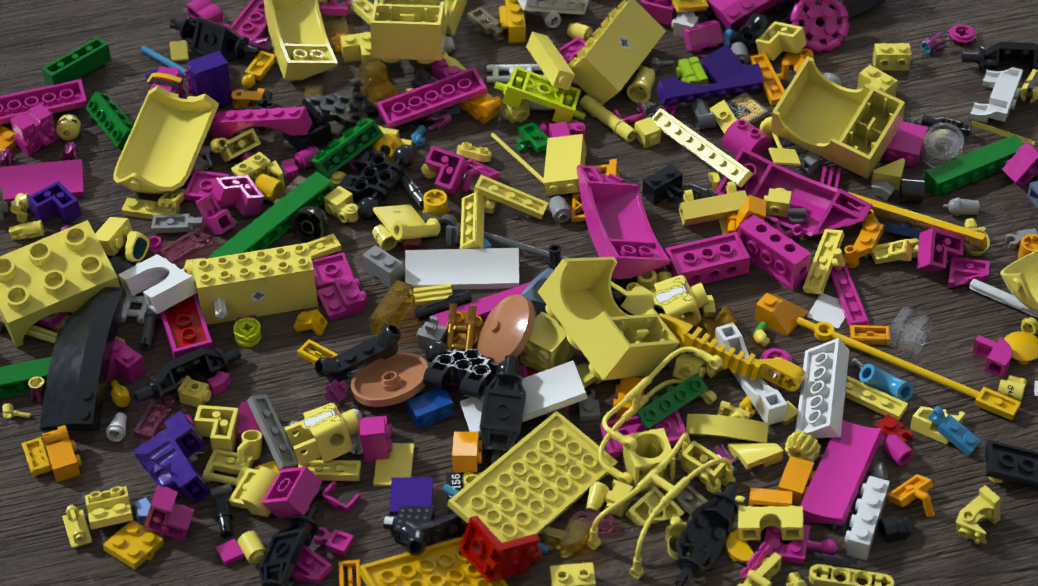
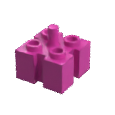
M41 103L28 109V114L24 115L21 113L10 119L12 129L17 133L14 135L16 145L27 156L39 151L41 145L48 146L58 140L56 129L52 127L54 125L52 113Z

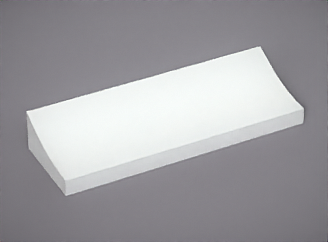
M519 248L405 250V291L451 284L452 290L507 289L519 286Z
M840 338L805 351L803 370L806 373V377L801 383L796 431H805L808 435H812L814 439L841 438L849 349Z
M574 360L523 378L522 384L526 392L522 422L588 399ZM484 396L480 400L471 397L460 401L469 431L479 432V438H481L479 426Z

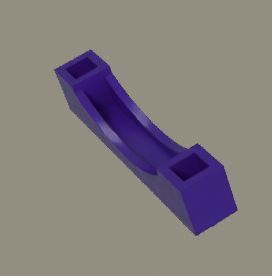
M759 63L742 66L736 76L715 84H691L680 81L677 77L660 79L656 88L662 106H675L678 103H692L698 98L706 101L710 98H723L731 94L740 95L749 91L754 93L761 89L765 81Z

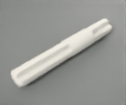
M973 279L970 283L969 288L1038 318V312L1022 304L1014 295L977 279Z

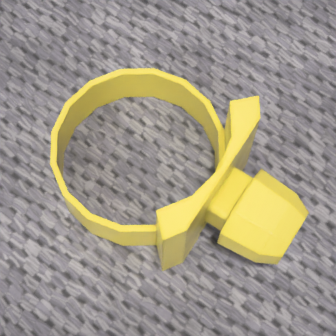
M974 218L965 220V228L986 234L984 232L986 228H977ZM986 234L988 243L986 250L973 252L966 246V243H964V250L972 256L984 254L990 245L988 235Z
M679 516L671 518L670 525L666 527L665 540L668 541V553L676 560H678V555L671 550L669 544L674 538L679 537L687 523H683Z

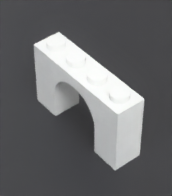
M158 254L118 274L125 292L134 296L143 291L149 309L157 314L197 293L195 278Z

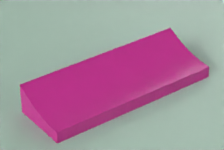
M473 67L377 103L380 116L388 128L391 129L486 94L488 91L476 68Z
M81 79L0 96V125L11 123L10 119L21 113L24 115L28 114V109L40 103L52 114L86 107L87 100Z
M82 159L0 167V188L4 189V201H7V204H11L19 193L33 195L57 181L75 198L84 197L85 171Z
M842 420L841 438L831 437L800 506H803V518L806 523L844 525L883 437L881 428L860 426Z

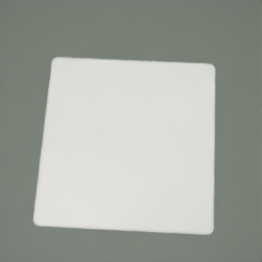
M824 293L819 295L807 315L808 318L816 321L828 322L835 328H839L845 319L839 300Z

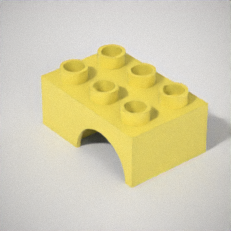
M375 0L370 20L372 58H381L387 63H395L401 59H412L421 64H430L435 60H442L450 0H380V4H378V0Z
M807 56L772 111V133L868 179L903 122L905 102L868 84H865L862 89L858 90L842 87L825 77L816 67L814 59Z
M88 220L0 256V315L16 348L24 345L23 338L25 333L40 319L59 312L74 313L104 287H120L118 276Z
M614 257L562 259L538 293L547 304L545 310L548 315L554 320L559 321L568 332V342L574 348L581 350L590 362L589 370L601 380L650 375L680 343L654 308H650L643 315H628L617 306L611 291L612 273L618 263Z

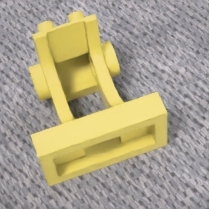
M986 485L980 488L979 496L960 510L956 520V533L965 539L975 540L976 544H986V532L978 525V522L988 519L995 525L1000 520L1001 498Z

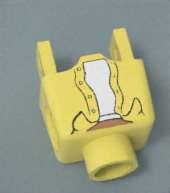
M679 275L654 284L655 289L651 290V292L656 294L653 297L655 307L662 308L665 315L693 325V327L702 322L699 308L710 304L702 283L689 287L685 276Z
M334 403L304 412V420L285 427L288 439L295 451L300 466L322 458L323 463H326L352 451L353 443L350 436L360 432V424L354 410L351 409L340 414ZM293 431H298L297 434H292ZM306 449L307 451L302 454L301 451Z

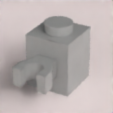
M431 316L430 322L425 321L422 328H419L417 331L416 339H418L419 348L425 349L426 345L433 340H441L446 344L447 327L438 325V317Z

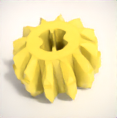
M797 430L786 440L785 451L788 452V456L811 462L818 458L821 446L817 443V439H814L812 435H808L805 431Z

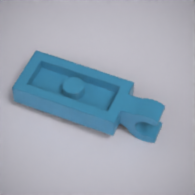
M936 406L928 416L930 421L938 425L936 430L967 456L972 453L981 441L950 414L945 417L944 411L939 406Z

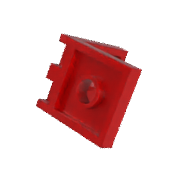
M473 516L469 519L459 551L484 579L490 583L528 572L540 539L536 534L502 543L478 516Z

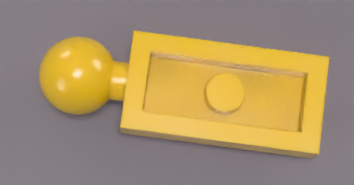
M260 51L245 70L242 85L249 89L255 85V80L261 81L275 63L276 55Z

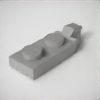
M190 214L154 215L151 225L152 233L204 230L203 217H193Z

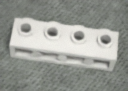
M869 476L867 484H862L860 490L862 499H857L855 506L857 514H852L849 527H852V530H847L844 543L848 544L846 555L867 561L878 527V520L881 517L886 502L890 481Z

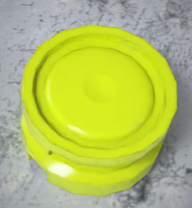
M254 318L239 319L234 324L235 342L242 347H251L259 343L261 340V325L259 321Z

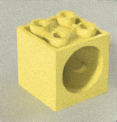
M541 311L535 318L531 336L520 353V362L539 372L567 363L574 355V347L568 342V332L562 324Z
M664 428L651 429L625 436L627 438H634L638 443V447L633 452H628L623 447V464L626 472L633 478L631 483L633 490L672 451ZM675 456L659 475L672 485H674ZM651 482L643 491L640 492L651 490L654 486H656L657 488L661 487Z

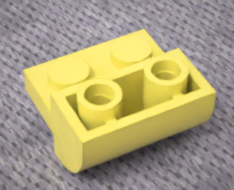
M263 466L259 470L248 468L228 500L231 506L248 509L251 514L268 517L271 511L262 502L278 473Z
M117 486L107 491H95L85 495L91 530L133 520L126 486Z

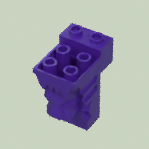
M179 411L171 415L164 422L167 429L157 433L155 437L146 443L141 444L133 453L155 481L156 487L157 485L168 487L178 493L183 491L196 504L210 494V489L190 459V456L205 447L206 443L184 413Z

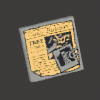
M746 93L726 102L737 120L744 119L753 124L768 116V110Z

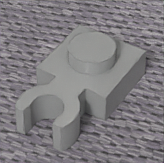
M1036 229L1017 231V235L1007 234L1005 242H1009L1008 248L1015 249L1020 246L1021 239L1025 235H1038Z
M591 389V395L587 396L588 399L579 402L580 421L600 420L599 400H595V390Z

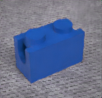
M437 388L407 400L408 415L418 430L454 416V411L451 408L454 404L445 389Z

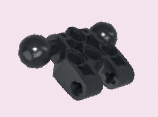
M408 145L399 146L393 154L394 163L387 161L385 153L375 150L364 149L359 155L354 166L362 174L360 176L347 174L338 186L353 194V201L359 203L358 213L362 218L369 220L377 217L373 212V207H380L379 202L385 201L389 194L396 191L399 178L404 174L403 168L410 167L416 160V152L412 147Z
M433 340L426 345L424 351L430 365L425 370L423 383L440 389L446 388L450 383H455L460 386L459 393L461 395L480 400L485 395V388L491 382V374L495 375L496 372H502L505 360L497 364L494 363V358H485L476 349L462 351V349L455 348L451 351L441 340ZM517 364L515 373L520 375V367Z

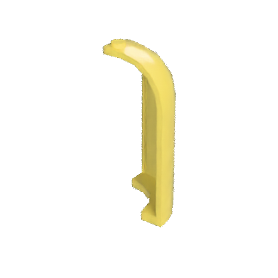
M159 85L149 90L114 171V181L130 190L147 194H165L183 186L191 174L219 103L207 94L196 97L188 96L187 99L178 98L179 94L169 92Z

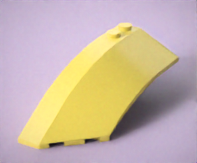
M264 0L268 30L284 80H303L338 65L324 29L318 0Z

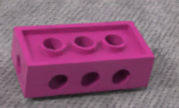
M752 215L738 225V235L750 256L751 263L792 291L805 282L809 272L811 253L807 249L801 247L791 238H788L756 215Z
M737 232L665 248V253L670 259V264L665 265L668 272L673 277L685 276L689 287L699 283L705 284L749 273L750 256Z

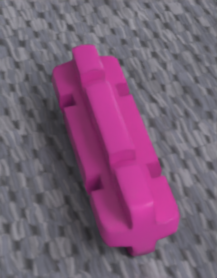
M763 542L758 548L759 551H756L746 564L747 567L742 569L740 576L743 579L747 580L748 572L750 570L756 571L765 557L771 554L773 549L769 544Z

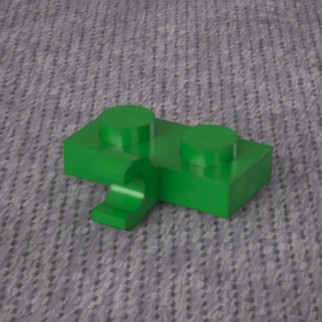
M534 122L519 127L518 133L522 137H518L515 140L519 144L515 146L518 152L524 151L529 145L537 153L547 150V140L549 137Z

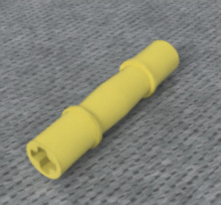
M585 95L581 99L580 106L589 112L592 117H596L603 124L611 128L615 134H618L627 142H632L636 138L637 131L623 119L620 120L615 114L604 108L602 103L597 102L589 95Z

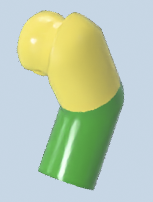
M761 321L753 332V338L758 344L760 343L761 346L765 347L770 342L765 333L769 326L766 322Z

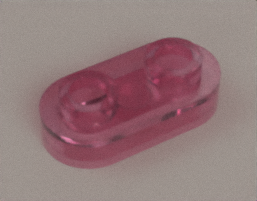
M576 512L572 516L573 529L580 533H590L594 520L601 512ZM609 513L602 519L605 521L599 522L597 526L598 534H606L613 530L614 518Z

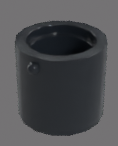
M901 178L900 202L923 203L924 179Z

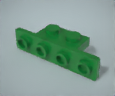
M696 373L676 387L673 385L669 386L663 391L664 395L661 397L657 394L648 401L649 404L640 409L636 415L645 428L649 429L706 392L708 387L699 374Z

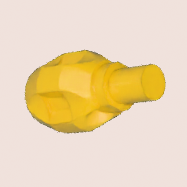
M113 380L111 382L112 400L115 405L126 407L131 399L129 391L125 386L119 385L117 380Z

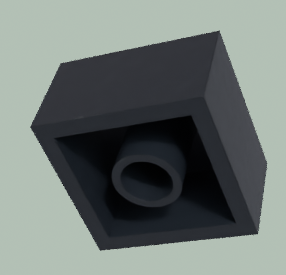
M307 108L306 110L313 123L307 135L291 136L282 132L283 138L299 152L310 146L318 148L332 140L331 124L329 122H320Z

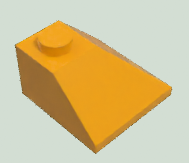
M766 293L756 303L754 320L758 322L764 321L768 324L769 328L788 337L797 327L796 321L798 317L804 319L808 311L776 294Z

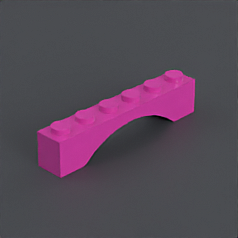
M306 107L216 111L209 131L213 139H220L221 137L229 139L238 130L253 126L273 128L291 136L307 135L313 123Z

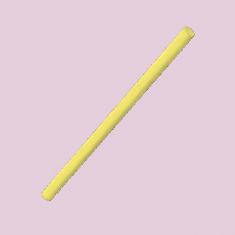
M491 134L494 140L543 183L544 178L496 134Z

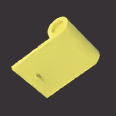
M411 204L373 207V212L396 240L436 237L440 232L441 226L437 219L430 218L425 223Z

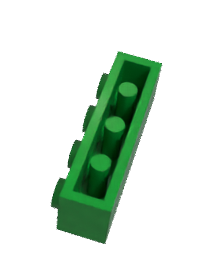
M96 37L44 66L42 72L45 84L51 86L77 80L109 62L111 56L108 44L101 38Z
M95 91L85 109L90 113L89 116L98 123V127L105 131V135L114 142L113 145L123 150L134 124L109 95Z
M369 118L361 119L357 122L355 128L346 130L342 134L343 137L330 142L329 147L324 151L317 152L314 155L315 158L311 161L318 172L325 177H329L384 134L375 120Z

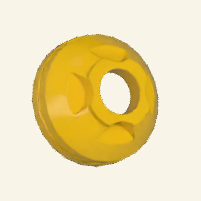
M386 133L373 143L372 150L381 152V147L388 145L390 147V154L386 158L388 162L394 163V151L404 144L398 136Z

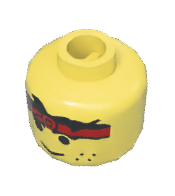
M74 115L62 116L57 123V135L63 140H74L79 135L81 129L80 120Z

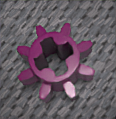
M335 379L324 387L327 391L324 396L328 402L334 400L337 404L348 396L346 390L349 387L344 380L338 382Z

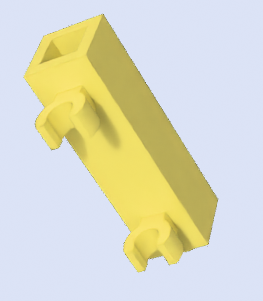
M735 181L727 182V194L694 200L692 189L684 191V202L679 207L683 226L724 219L731 213L737 214L748 198L746 191L737 192Z

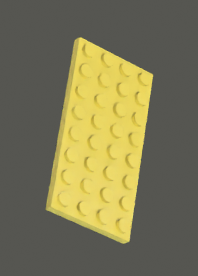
M555 411L448 501L447 506L467 523L470 517L478 516L503 543L532 534L539 535L588 492L594 482H599L608 473L599 462V446L558 411ZM603 451V458L606 464L615 468L618 462L607 452Z

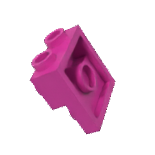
M352 274L334 279L333 286L316 290L317 297L329 321L366 310V293L364 290H359L361 289L358 278L354 279Z

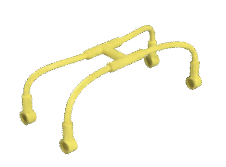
M682 347L675 350L603 417L602 426L607 434L600 444L598 459L601 466L607 470V473L625 484L630 485L633 482V478L629 473H622L613 466L606 464L603 458V451L611 437L621 443L628 452H633L638 447V443L634 438H627L616 430L635 415L657 391L665 386L684 382L680 379L667 380L641 397L642 391L652 382V379L675 356L683 352H693L708 362L712 369L717 370L723 365L721 357L717 355L712 356L706 351L694 347ZM711 390L700 395L708 405H711L717 399L716 394ZM632 401V406L610 428L607 425L608 419L625 404Z
M684 433L667 458L650 471L637 484L634 490L602 511L590 528V538L586 542L591 549L596 550L602 544L598 537L597 526L607 514L631 499L638 492L643 491L651 482L668 492L652 511L640 533L635 557L633 558V567L630 569V574L635 579H639L645 573L640 555L645 535L659 511L664 506H667L690 483L691 479L715 464L726 463L725 476L721 479V483L727 488L730 481L736 482L733 476L734 468L731 461L727 458H717L701 465L687 477H683L675 486L659 476L676 455L681 445L682 449L678 453L680 458L681 454L690 445L691 441L688 433Z

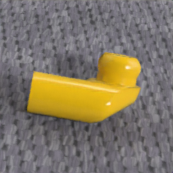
M746 396L739 404V408L750 412L749 418H752L755 414V409L752 408L749 396Z

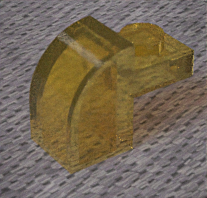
M724 306L714 320L702 318L692 333L698 327L702 328L700 339L707 333L710 335L708 339L710 343L715 338L716 327L730 323L736 324L738 318L730 307Z
M570 518L565 531L545 526L542 532V542L551 547V549H559L560 557L570 558L577 556L587 546V540L590 538L591 523Z

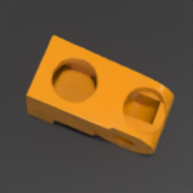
M258 88L257 91L234 90L231 94L233 106L238 110L239 107H256V103L259 100L265 99L266 92L263 88Z

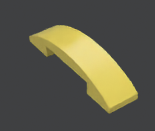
M688 414L686 432L694 436L706 437L707 435L746 440V442L767 443L769 423L730 416Z

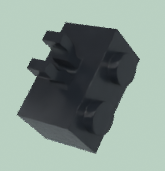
M670 164L643 179L642 196L653 205L666 198L673 202L674 195H677L679 198L682 197L683 173Z

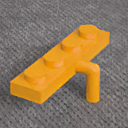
M765 53L749 56L750 65L759 63L765 81L762 89L771 106L777 105L785 92L780 80L788 78L789 61H783L782 73L776 74Z

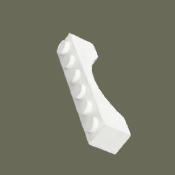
M734 323L716 327L715 339L718 340L716 346L720 347L724 343L727 345L725 350L729 351L733 347L736 349L734 354L738 355L742 350L746 352L744 358L747 359L749 357L743 336ZM738 372L733 373L765 423L771 425L785 420L787 403L778 390L770 387L761 377H757L755 381H752L750 376H745L744 378Z

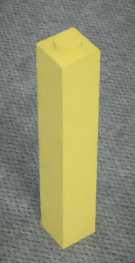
M532 32L526 46L552 86L569 91L575 76L574 72L548 36Z

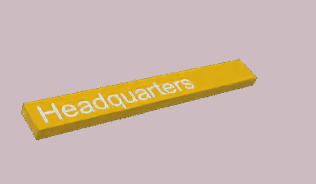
M850 193L872 204L871 209L874 211V215L899 223L912 224V227L925 231L936 228L964 237V243L983 249L988 244L986 234Z

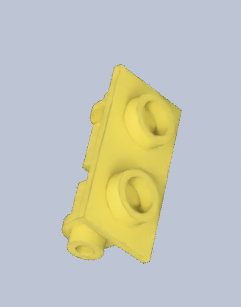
M69 505L66 515H63L62 518L71 548L92 543L83 510L78 511L77 507Z

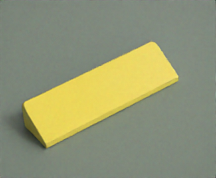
M478 191L462 198L460 249H483L485 200Z

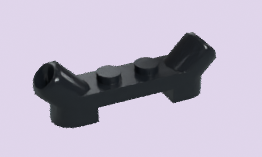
M385 325L379 335L332 358L320 357L315 363L316 373L320 377H326L329 382L335 379L341 382L348 378V372L381 356L385 360L395 355L399 348L397 342L401 338V333L395 325Z
M450 508L448 515L424 524L418 520L408 523L401 530L400 539L406 544V550L409 554L419 556L424 553L426 546L464 533L468 523Z

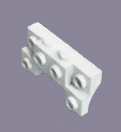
M1013 67L1004 71L987 70L982 86L993 88L989 104L974 103L969 119L987 123L988 118L1005 122L1010 110H1014L1021 88H1018L1023 70Z

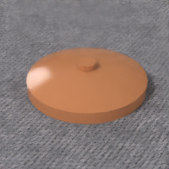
M511 295L499 302L489 313L481 327L476 350L480 351L481 355H484L485 358H494V363L497 364L504 361L506 355H511V360L512 356L517 357L527 344L534 327L535 309L532 302L521 295Z
M405 352L396 353L385 360L381 356L362 366L352 378L351 390L353 396L359 403L372 407H383L403 402L416 395L425 387L426 384L423 383V376L428 367L427 362L417 354Z

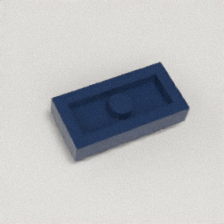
M901 222V225L887 223L885 231L919 238V234L925 230L912 228V224Z

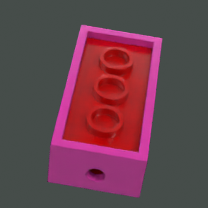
M196 294L159 313L174 359L201 347L213 349L212 340Z

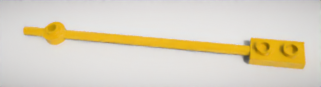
M798 317L796 321L797 325L814 331L815 338L820 341L840 338L845 345L976 399L974 405L1011 421L1020 408V401L983 387L979 392L834 332L833 325L828 322L815 324L801 317Z

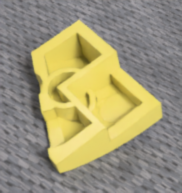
M654 486L625 515L635 524L641 527L644 526L648 517L664 495ZM672 500L659 511L651 524L669 520L675 516L681 517L685 512Z

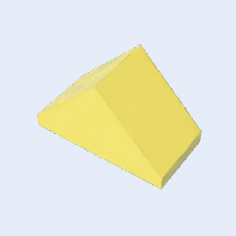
M899 159L873 170L871 184L873 185L876 180L886 181L894 186L895 190H899L905 159Z

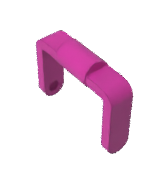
M640 102L637 103V107L641 113L624 118L623 120L627 124L646 118V110ZM614 110V114L621 120L622 117L618 111Z
M332 481L322 492L323 501L343 512H349L361 499V495L356 494L345 505L341 501L328 496L337 486V482Z

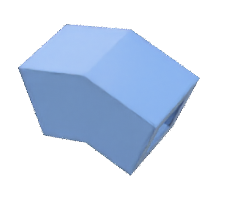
M146 497L134 503L139 524H145L151 505Z

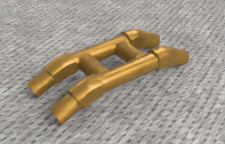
M449 304L446 345L449 350L453 351L455 348L462 349V351L473 349L477 306L469 305L467 326L456 325L457 304ZM454 334H466L465 344H455Z

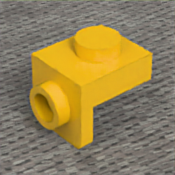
M316 309L301 312L297 316L293 327L297 332L312 329L317 336L323 334L328 322L319 310Z

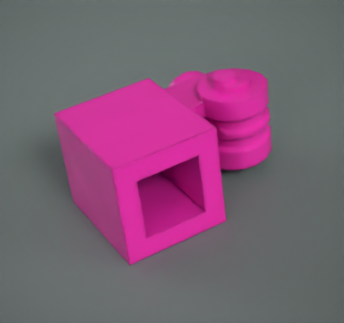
M577 120L571 121L568 124L566 121L549 124V138L583 134L585 138V125Z

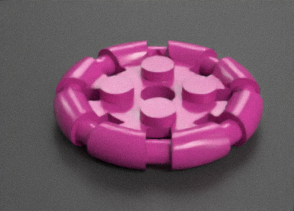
M799 0V3L792 10L790 21H792V25L803 27L805 36L807 33L811 36L810 40L806 38L807 44L804 48L817 53L821 51L830 52L838 48L842 40L846 39L850 28V23L847 20L849 15L843 3H839L837 0H819V5H815V2L818 0ZM804 7L808 10L806 13L803 11ZM817 18L823 21L822 27L817 26ZM836 19H841V24H837ZM835 33L837 37L833 38L831 35Z

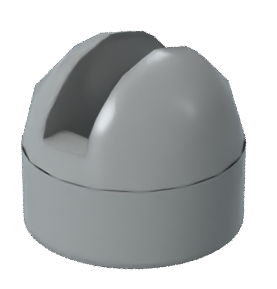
M883 463L872 467L871 474L873 477L884 480L888 479V473Z

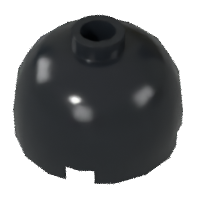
M305 206L298 210L291 218V228L294 235H298L302 242L308 243L326 235L329 229V220L326 213L319 207Z

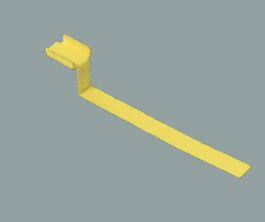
M972 120L971 126L1004 137L1015 135ZM1016 135L1024 144L1028 142L1034 146V141Z
M718 171L717 173L712 172L710 174L708 172L710 183H712V192L714 193L718 188V182H720ZM725 218L719 219L722 234L724 235L727 233Z

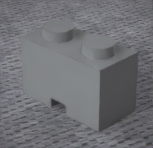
M375 245L362 255L364 271L374 278H379L380 282L390 289L404 279L403 263Z

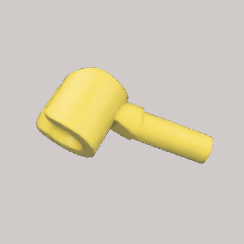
M3 404L2 411L5 419H11L13 416L30 418V413L16 411L12 404Z

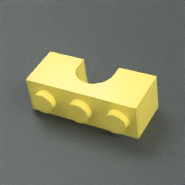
M803 506L739 507V540H761L762 530L769 526H774L781 530L782 540H804Z

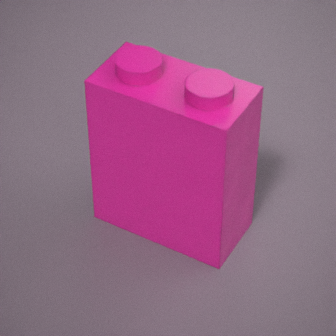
M902 122L882 155L881 160L892 163L904 158L905 166L917 168L927 140L928 127Z

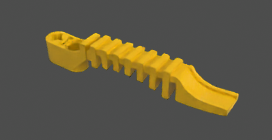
M662 313L659 314L680 342V348L694 347L699 350L702 349L712 356L717 355L723 360L722 368H729L733 373L738 372L744 378L745 376H750V380L755 381L757 377H761L788 391H796L806 377V373L801 367L783 358L775 357L773 359L758 360L755 358L756 355L751 353L745 359L744 355L746 352L742 350L736 355L734 354L736 349L733 347L727 351L725 350L727 345L724 343L720 347L716 346L718 340L715 338L709 343L710 335L707 333L700 339L702 328L698 327L691 335L689 331L693 328V325Z

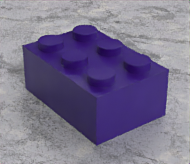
M220 51L187 62L193 96L207 94L219 103L218 108L233 103L228 63Z

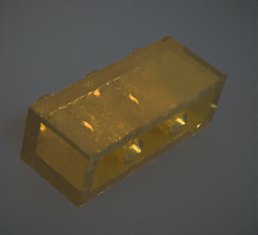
M395 280L369 318L371 334L379 335L385 325L388 324L395 325L396 327L399 325L414 302L412 284Z

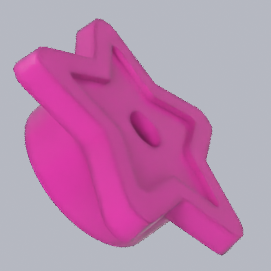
M160 236L149 237L150 243L147 252H152L156 255L160 249L166 248L167 245L161 242Z

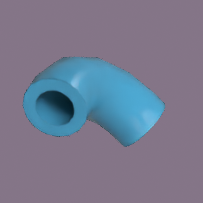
M866 364L860 370L859 379L863 383L904 402L912 397L913 386L909 382L897 378L872 364Z

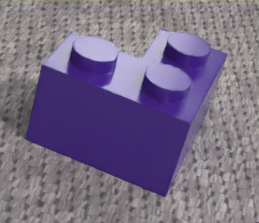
M59 181L27 197L31 214L37 220H42V222L57 215L67 224L82 216L78 199Z

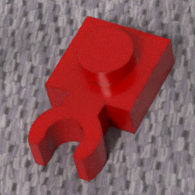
M888 414L875 426V428L882 429L883 437L897 434L906 444L907 440L904 438L910 441L913 440V433L909 430H903L904 424Z

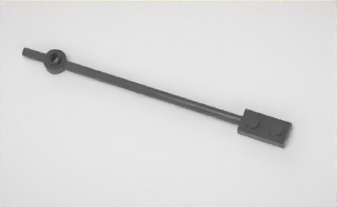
M426 212L422 215V219L426 221L430 218L437 219L441 229L445 232L448 225L457 226L458 229H461V224L458 223L453 215L444 214L442 217H438ZM484 231V238L489 241L511 248H519L521 251L546 259L549 258V251ZM561 255L562 259H568V257ZM617 279L616 282L618 286L626 289L630 279Z

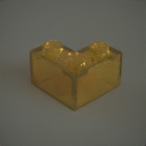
M378 58L359 65L360 91L374 105L377 106L378 102L398 95L397 88L387 80L386 66Z

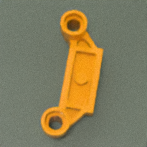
M870 209L862 222V230L854 246L849 245L844 249V260L847 268L857 267L859 265V258L867 254H873L884 231V224L879 223L872 209Z

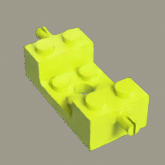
M516 66L506 85L497 81L494 88L504 91L502 103L519 108L522 98L530 102L554 109L552 121L557 123L566 121L568 124L573 117L581 120L585 118L586 113L576 110L581 92L580 89L570 86L568 91L554 87L547 77Z

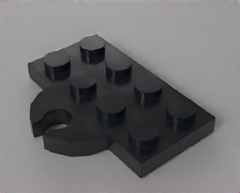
M361 92L327 94L323 96L313 95L311 97H304L302 104L320 122L336 121L352 129L357 126V122L361 119L378 117L379 110Z

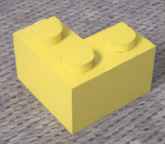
M774 22L756 40L758 53H765L768 59L773 61L783 51L798 54L807 44L803 27Z
M370 32L340 36L344 63L361 60L364 71L381 69L380 58H372Z
M871 65L859 73L857 89H862L865 84H868L889 95L896 96L898 80Z
M198 405L194 422L200 436L210 437L212 451L215 448L234 452L237 441L239 409Z

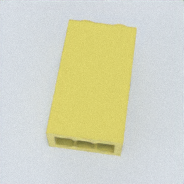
M583 134L548 138L543 179L547 196L580 192L576 168L577 165L585 166L587 147Z

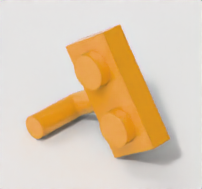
M916 474L887 494L889 502L901 507L909 505L916 498L921 499L926 516L932 517L935 515L930 495L926 493V491L933 487L931 479Z

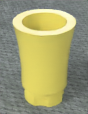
M643 67L640 69L634 81L628 87L627 95L633 102L646 103L649 101L656 74L652 68Z

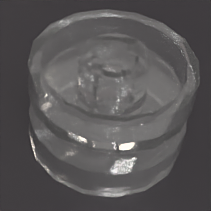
M949 123L932 125L926 131L923 139V158L926 163L931 167H935L962 156L964 136L961 130Z
M905 306L898 313L890 328L887 339L888 345L896 349L903 347L904 353L915 357L929 337L933 318L925 314L917 316L916 310Z

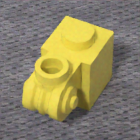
M338 186L324 197L325 211L330 215L337 217L343 223H352L359 219L358 206L353 203V194Z

